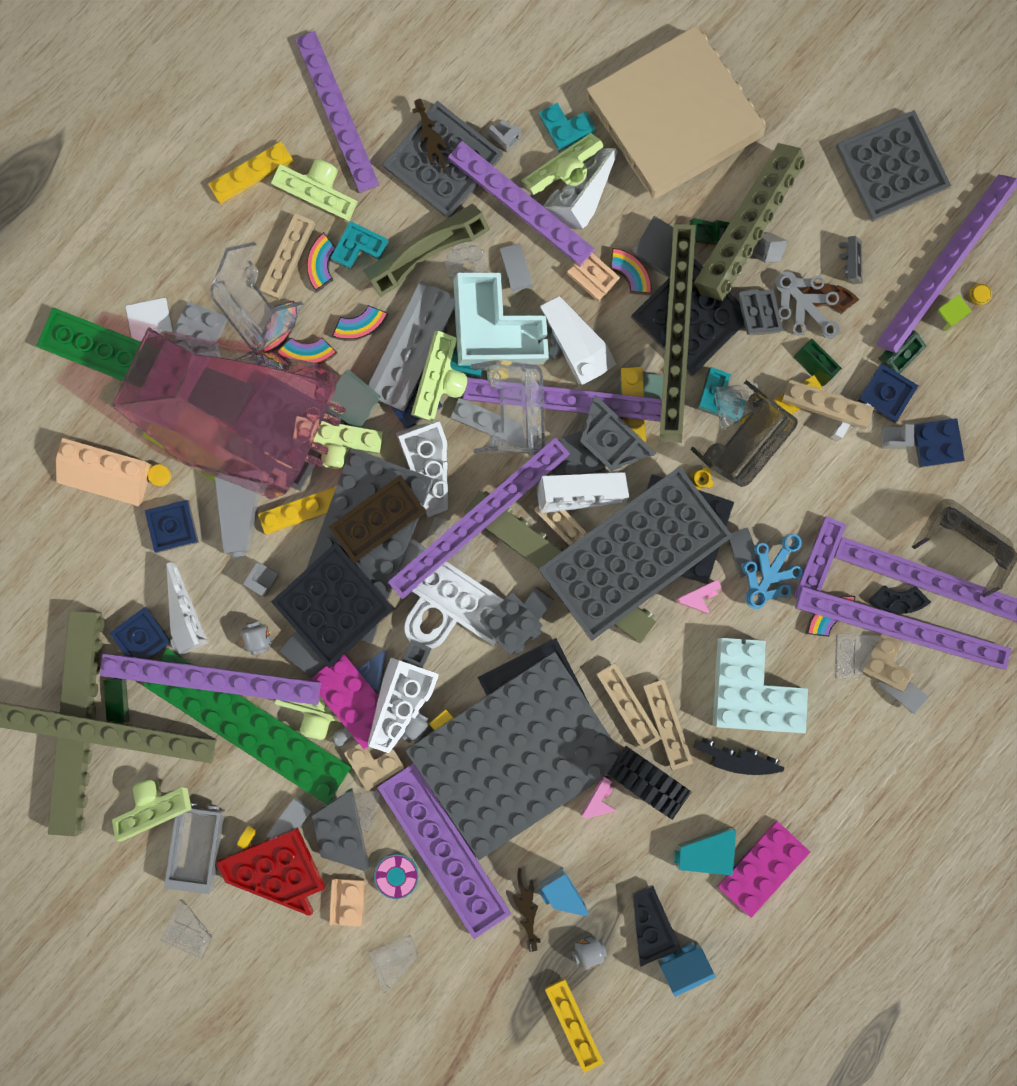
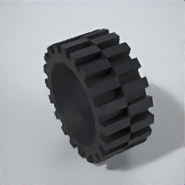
M625 746L607 772L610 777L672 820L692 792L628 746Z

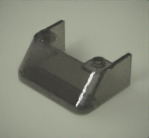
M748 380L744 384L754 391L747 403V407L752 413L724 446L721 443H715L705 453L695 447L690 449L710 469L740 487H745L753 481L795 430L798 423L796 417Z
M944 499L939 502L911 547L916 549L929 541L939 525L948 530L954 529L994 556L998 564L981 596L986 597L1002 589L1017 562V553L1013 542L954 500Z

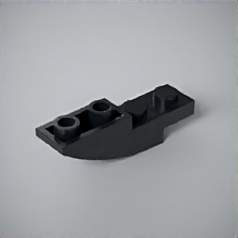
M705 738L702 741L695 740L692 747L713 756L710 765L733 773L768 775L783 772L785 768L779 765L780 760L767 756L766 759L758 756L759 751L749 747L746 748V751L739 749L737 756H734L736 751L724 746L722 750L714 747L715 742Z

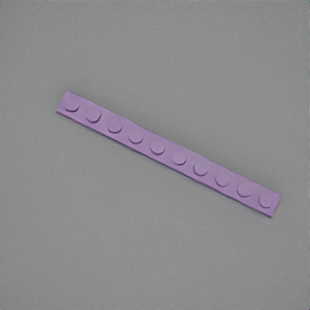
M998 174L876 343L879 348L897 353L1017 188V178Z
M467 378V386L463 395V400L582 414H588L592 399L597 395L620 418L654 422L661 421L662 399Z
M555 437L388 583L404 599L535 486L542 476H546L564 461L570 453Z
M842 537L834 556L835 559L1017 623V598Z
M800 587L795 609L1001 670L1007 669L1011 648Z
M108 653L102 655L100 676L312 705L319 704L321 682Z

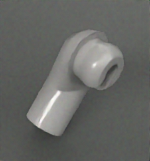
M550 328L548 334L552 346L548 351L549 358L555 360L561 349Z

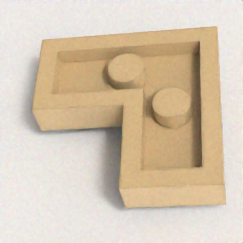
M881 634L862 670L863 673L903 693L914 674L913 671L894 663L903 642Z
M360 744L344 753L366 791L405 768L394 748L376 760L368 748L364 750Z

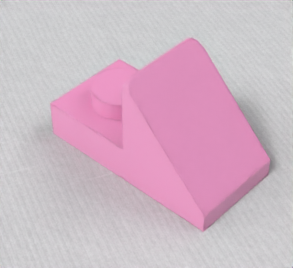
M715 580L676 599V602L708 614L709 610L702 597L705 596L707 600L717 595L716 590L722 587L719 581Z
M603 777L599 781L581 813L582 817L590 818L616 811L614 807L602 801L603 797L608 798L613 789L610 779Z

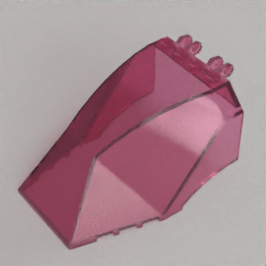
M151 327L147 328L111 405L113 409L127 420L142 429L146 435L162 445L165 450L181 460L184 465L203 474H208L246 488L271 500L287 493L300 473L305 461L314 466L322 467L323 461L308 455V452L311 448L320 454L327 455L328 448L313 442L322 421L339 427L340 420L325 414L326 410L329 408L339 414H344L346 411L344 406L331 401L336 389L338 373L318 363L235 348Z

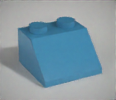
M563 867L540 881V895L546 905L551 904L553 909L581 916L589 914L586 904Z
M694 942L687 943L681 947L682 950L661 957L662 959L658 961L674 997L716 978L698 942L695 944Z

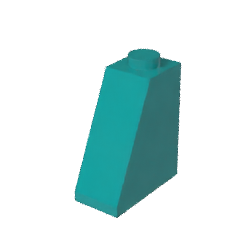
M727 827L678 844V850H674L673 863L681 871L733 876L736 829Z

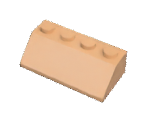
M62 438L56 457V482L141 507L149 481L148 472L153 465L145 461Z

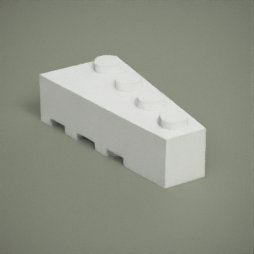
M609 471L603 474L542 476L536 488L540 513L624 504L629 499L625 473H618V471Z

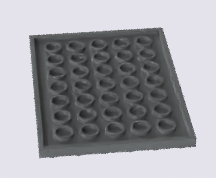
M555 651L405 749L478 860L603 779V777H606L608 775L607 772L621 753Z

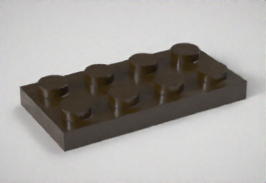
M399 475L330 525L329 528L353 563H356L422 516L427 510L403 476Z

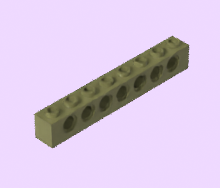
M781 143L777 144L694 283L701 295L723 301L726 294L730 292L732 284L736 277L741 274L746 260L751 257L755 245L761 240L764 230L773 220L774 214L783 203L786 193L794 185L795 178L805 166V158L801 148Z

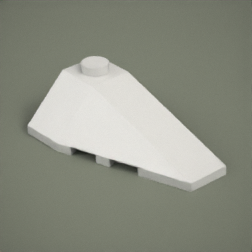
M616 148L598 150L595 155L584 163V167L587 168L585 180L577 186L567 184L561 191L555 190L543 207L570 229H584L596 211L618 152Z
M560 296L540 306L578 384L583 385L616 365L607 344Z
M440 421L416 425L397 432L396 436L409 470L433 478L424 503L427 517L448 510L447 440Z
M170 562L166 566L170 629L173 638L171 639L173 649L178 651L179 654H185L209 643L177 565Z
M390 658L382 681L368 741L369 747L387 753L392 750L405 732V728L411 718L417 716L418 710L423 703L427 702L431 697L439 674Z

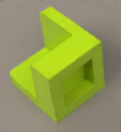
M957 295L938 309L939 314L947 323L943 329L946 331L972 312L960 295Z

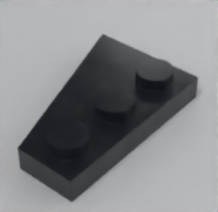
M650 885L632 893L639 964L642 967L681 949L654 886Z

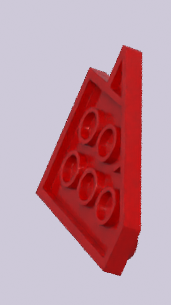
M298 827L219 859L216 862L225 883L308 916L312 915L314 910L307 897L324 890L326 887Z

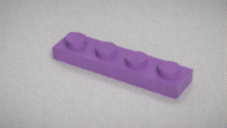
M827 516L824 517L793 598H798L800 587L821 592L847 524Z

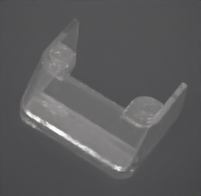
M255 242L225 249L210 289L211 297L215 304L253 352L264 350L291 330L304 305L302 301L273 308L255 285L258 278V270L250 261L257 246Z
M501 360L471 364V369L487 371L489 385L494 389H500L501 432L491 435L489 447L475 448L473 453H538L545 446L544 390L541 368L533 364Z

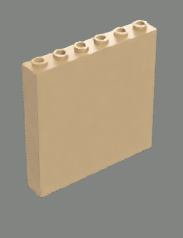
M697 26L587 89V101L653 201L763 137L766 127L763 117L757 115L752 101L749 98L746 99L742 93L741 85L733 80L728 66L722 64L717 50L711 48L706 34L703 31L700 32Z

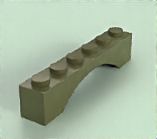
M472 203L363 271L374 290L381 297L398 287L403 279L427 258L451 246L473 241L488 232L490 228L482 212Z

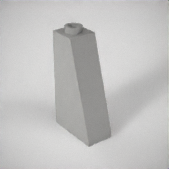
M258 469L215 475L223 551L225 554L231 555V558L243 557L245 552H250L263 477L262 472Z

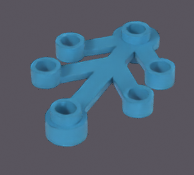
M786 534L783 537L782 548L771 566L768 558V545L761 542L754 545V553L759 556L763 579L758 585L756 577L757 565L755 562L746 561L743 563L742 570L747 574L750 588L746 593L745 601L750 608L760 609L769 599L790 596L791 587L786 584H780L773 590H766L771 583L790 578L799 579L802 576V568L795 565L790 566L788 570L778 572L790 551L794 552L800 549L802 541L798 535ZM791 538L792 544L788 546V539ZM761 545L764 547L762 553L759 552V547ZM749 564L752 565L751 571L747 570V566ZM794 569L798 571L796 576L793 575ZM783 587L786 588L785 594L781 593ZM757 594L758 599L754 602L753 596Z

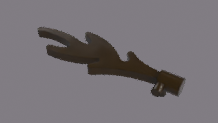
M417 99L414 101L416 108L412 109L413 114L418 112L421 116L422 134L420 141L423 143L427 138V154L430 165H433L432 156L436 154L445 174V161L437 146L440 145L446 149V144L436 131L428 127H435V122L426 115L422 99Z
M518 868L517 880L522 899H518L516 894H513V899L519 912L528 919V922L521 920L520 924L523 925L529 937L527 940L529 952H534L538 950L537 943H541L540 938L535 939L533 935L534 919L538 905H535L533 909L530 908L534 895L533 880H529V889L525 890L521 881V868Z

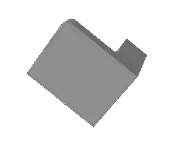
M502 120L496 127L491 125L488 128V135L503 150L508 152L521 139L522 130L516 124L511 127L505 120Z
M765 233L755 245L751 256L764 263L781 261L787 240L772 233Z
M914 424L882 428V449H909L914 446Z
M257 562L243 585L266 597L279 575L262 563Z

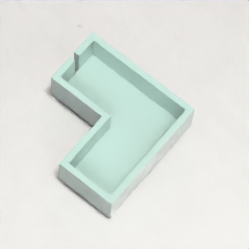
M457 273L453 282L458 366L544 364L549 359L548 339H544L547 336L546 316H503L501 273Z
M717 638L713 726L806 733L808 689L764 685L766 641Z

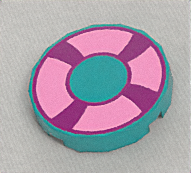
M390 854L383 858L376 867L374 875L376 887L387 898H405L417 886L419 878L418 867L413 859L407 855Z

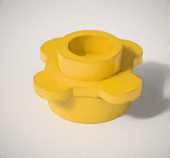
M707 467L699 471L693 470L690 472V478H692L693 484L698 490H701V488L710 489L714 485V482L711 480V470Z

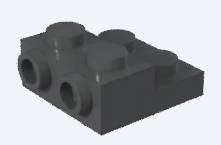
M511 593L480 621L509 655L512 653L515 655L519 654L526 647L523 643L529 638L534 640L542 633L540 628L543 626L514 593Z

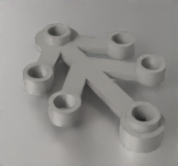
M783 272L776 279V287L782 293L781 308L779 309L780 318L787 320L791 317V309L789 308L791 294L797 300L796 323L793 326V332L798 336L806 332L804 324L806 310L820 324L824 337L828 339L835 338L840 330L839 325L834 321H828L812 303L836 305L839 301V295L836 292L828 294H803L797 287H812L815 290H819L824 286V279L821 276H815L813 279L796 278L791 272ZM787 278L791 281V284L784 286L782 281ZM820 279L822 285L820 287L814 286V280ZM830 295H835L837 297L836 302L831 303L829 302L828 297ZM783 309H787L789 311V315L787 317L781 316V311ZM797 325L804 327L802 333L796 332L795 328ZM830 325L835 328V332L829 334L826 330Z

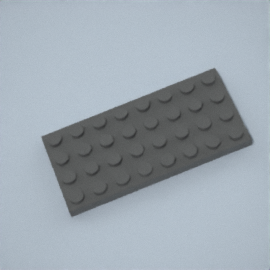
M351 448L307 568L335 542L342 547L329 526L389 482L402 475L424 506L433 478ZM419 518L356 562L359 568L388 600L393 590L388 582L400 571ZM380 623L362 640L373 643Z
M679 466L538 570L590 641H593L733 536Z

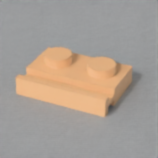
M593 253L581 267L575 263L567 271V275L598 302L620 279L615 272Z
M332 879L329 925H363L365 880Z

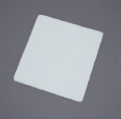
M166 298L126 306L131 338L144 341L171 335L172 326Z

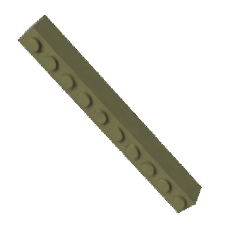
M674 224L659 442L682 443L696 225Z
M478 491L463 511L466 515L490 493ZM510 508L485 528V530L538 569L565 550L557 543L552 545L548 542V536L540 530L535 532L529 528L531 524L524 518L520 517L517 519L512 515L513 510ZM636 608L614 625L636 642L641 643L656 621L652 619L654 615L647 609L643 608L641 611L639 608Z
M69 611L60 712L91 718L96 716L94 697L98 694V684H96V676L100 672L98 655L102 651L103 645L102 640H100V634L105 624L102 613ZM57 737L48 835L77 836L85 828L86 820L83 817V812L88 802V796L85 795V791L90 781V774L87 770L88 764L92 759V751L89 750L90 743Z
M0 702V728L205 763H212L217 739Z

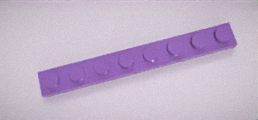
M313 31L295 38L359 193L379 186L377 177L316 32Z
M463 141L448 156L450 162L579 267L594 252L595 248Z

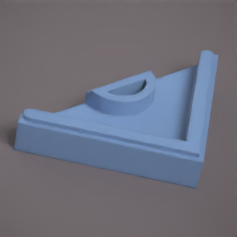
M382 651L357 669L374 691H380L387 651Z

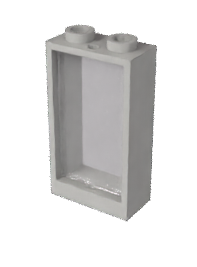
M190 802L192 810L176 816L174 819L164 888L209 894L214 889L217 869L216 862L219 856L225 810H220L218 805L207 804L205 808L198 807L196 802Z

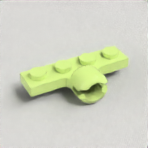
M590 133L521 181L524 187L533 195L541 192L546 186L558 179H561L570 186H577L585 180L587 175V168L584 167L583 161L595 155L598 150L603 148V144L599 138Z
M321 159L314 160L307 175H302L279 164L271 182L272 185L347 221H350L358 201L333 189L332 184L338 169Z
M440 331L434 332L411 415L432 422L435 419L442 394L457 398L464 393L467 386L466 375L450 367L457 341L456 337Z
M296 416L292 439L322 445L321 464L331 469H343L351 448L379 454L383 432Z
M319 696L318 705L276 700L275 705L300 711L304 714L300 732L306 737L323 740L332 721L342 723L321 696Z
M145 780L135 784L133 787L135 808L112 819L115 841L122 842L192 810L188 789L181 787L162 796L158 781Z

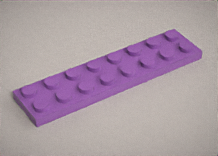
M414 763L377 787L473 939L511 915V911Z

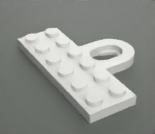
M411 539L400 571L427 548ZM444 563L412 591L420 596V599L405 621V634L409 641L412 639L432 649L436 648L445 641L455 624L459 622L494 646L497 642L480 621L504 600L450 563ZM429 608L439 609L443 614L442 625L439 628L433 629L431 633L424 634L420 629L423 613Z

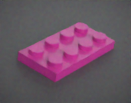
M344 655L331 668L326 666L313 676L310 681L321 682V698L365 750L369 747L368 741L379 696Z
M776 820L733 867V876L726 875L717 887L752 918L807 857L810 851Z

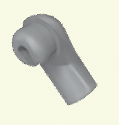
M344 726L333 734V743L336 746H343L345 741L354 737Z

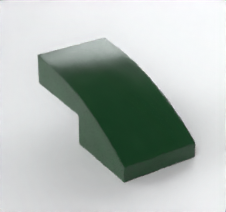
M693 218L690 220L689 225H696V243L717 245L730 222L721 220L710 222Z

